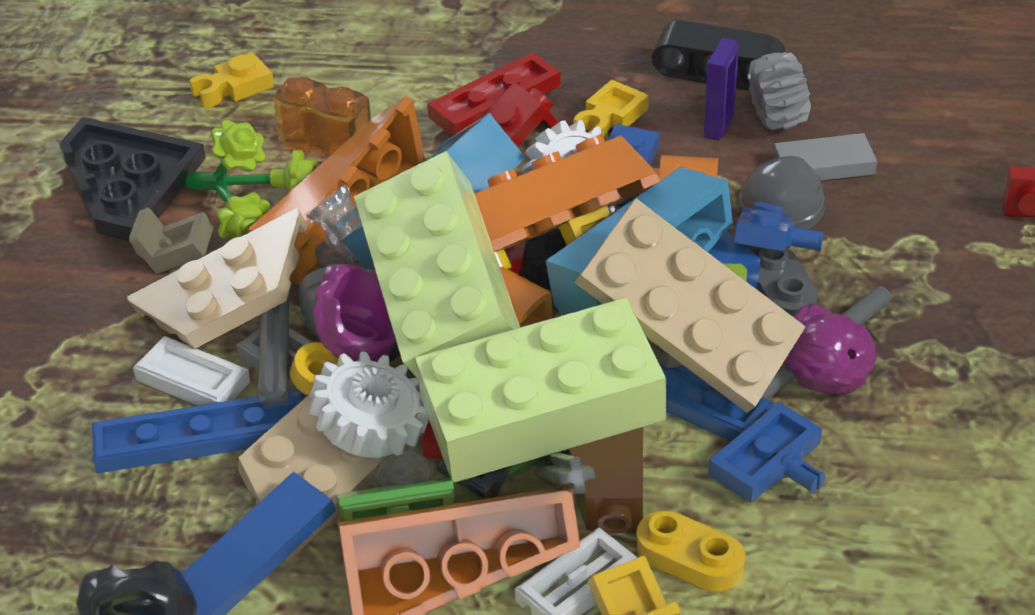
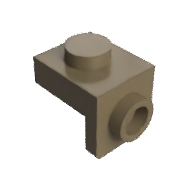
M146 208L138 212L129 241L137 255L143 258L152 270L158 274L204 257L214 224L204 212L164 226L152 210Z

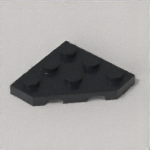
M82 117L59 143L62 158L96 232L129 241L138 212L150 208L159 219L185 186L187 175L191 172H196L206 159L204 145L201 143Z

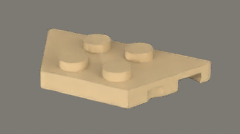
M295 208L242 237L231 239L223 247L206 256L187 262L179 270L127 296L128 301L138 315L151 317L161 329L169 334H177L182 342L196 349L286 302L291 286L289 278L296 268L299 257L294 244L297 234L306 232L308 226L299 209Z
M310 394L238 457V471L247 489L255 495L256 505L293 471L331 498L334 503L336 512L285 559L287 562L299 553L339 514L337 494L366 489L400 456L391 454L381 458L361 457L333 445L323 431L316 429L319 416L309 414L312 400ZM405 444L402 453L408 447H410V445Z

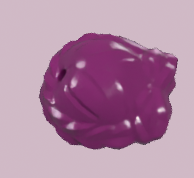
M351 264L327 266L322 276V283L315 291L316 305L313 313L315 330L324 347L330 350L336 358L339 359L341 354H346L353 362L358 361L360 352H366L373 362H378L383 355L388 356L392 348L397 344L376 270L364 271L361 266Z
M817 304L802 306L794 318L803 324L805 329L784 362L789 364L791 370L795 372L799 385L804 388L828 394H849L855 392L856 389L861 388L865 384L877 359L875 352L876 344L872 340L869 331L851 318L831 313L829 309L822 308Z

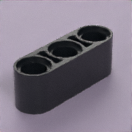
M675 20L664 27L651 59L656 70L662 75L707 83L708 61L722 38L738 41L737 44H739L736 89L749 91L750 83L747 76L751 61L760 59L763 55L784 53L786 51L779 39L768 34Z

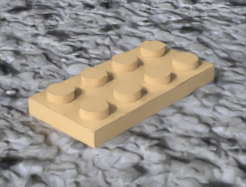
M637 198L628 206L574 282L602 304L627 298L645 336L746 413L757 405L805 329L803 324Z

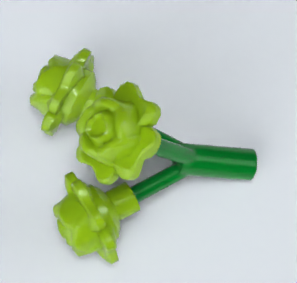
M224 120L220 128H214L210 134L214 143L212 155L220 158L221 163L215 172L189 173L186 177V185L192 191L216 190L226 204L225 208L219 210L217 214L220 220L218 235L222 238H228L230 241L233 238L248 234V229L259 217L270 210L271 205L266 199L260 200V196L255 192H251L244 197L232 196L227 189L229 185L271 184L272 188H286L289 193L294 186L302 182L316 169L317 162L305 160L302 150H293L292 160L286 164L285 169H272L270 174L228 175L226 173L228 169L240 168L247 172H252L256 164H261L265 160V154L262 149L264 137L259 133H255L250 123L237 124L230 120Z

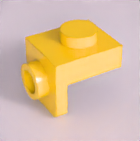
M645 555L592 575L587 581L602 615H680L682 613L677 601L667 605Z

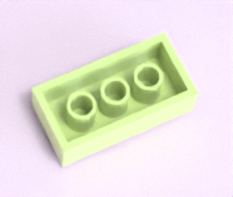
M447 151L354 196L402 361L417 378L415 357L520 328L472 185Z
M627 298L415 357L421 400L453 483L666 420V377Z

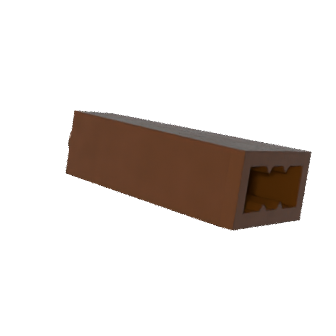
M643 427L561 451V454L579 457L581 464L591 466L595 471V479L584 481L586 492L575 494L586 529L596 530L599 527L604 532L613 534L637 531L638 524L643 519Z

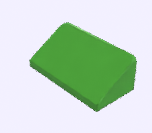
M444 477L337 494L340 520L348 521L454 504L453 481Z

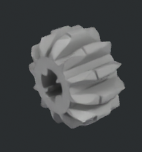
M791 52L763 55L760 59L751 61L747 76L750 83L749 91L752 96V104L756 109V115L761 120L762 125L767 130H785L807 121L811 109L809 101L811 93L807 87V78L804 77L802 65L797 62V58Z

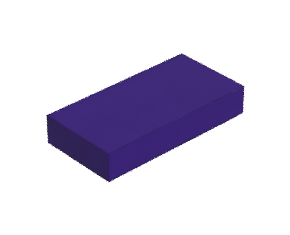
M722 38L708 61L704 125L705 138L719 141L735 115L739 44H737L738 41Z

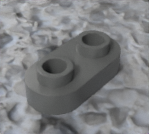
M757 247L752 251L761 258L759 292L792 317H795L802 306L817 304V289L797 256L790 249L785 248L784 251Z

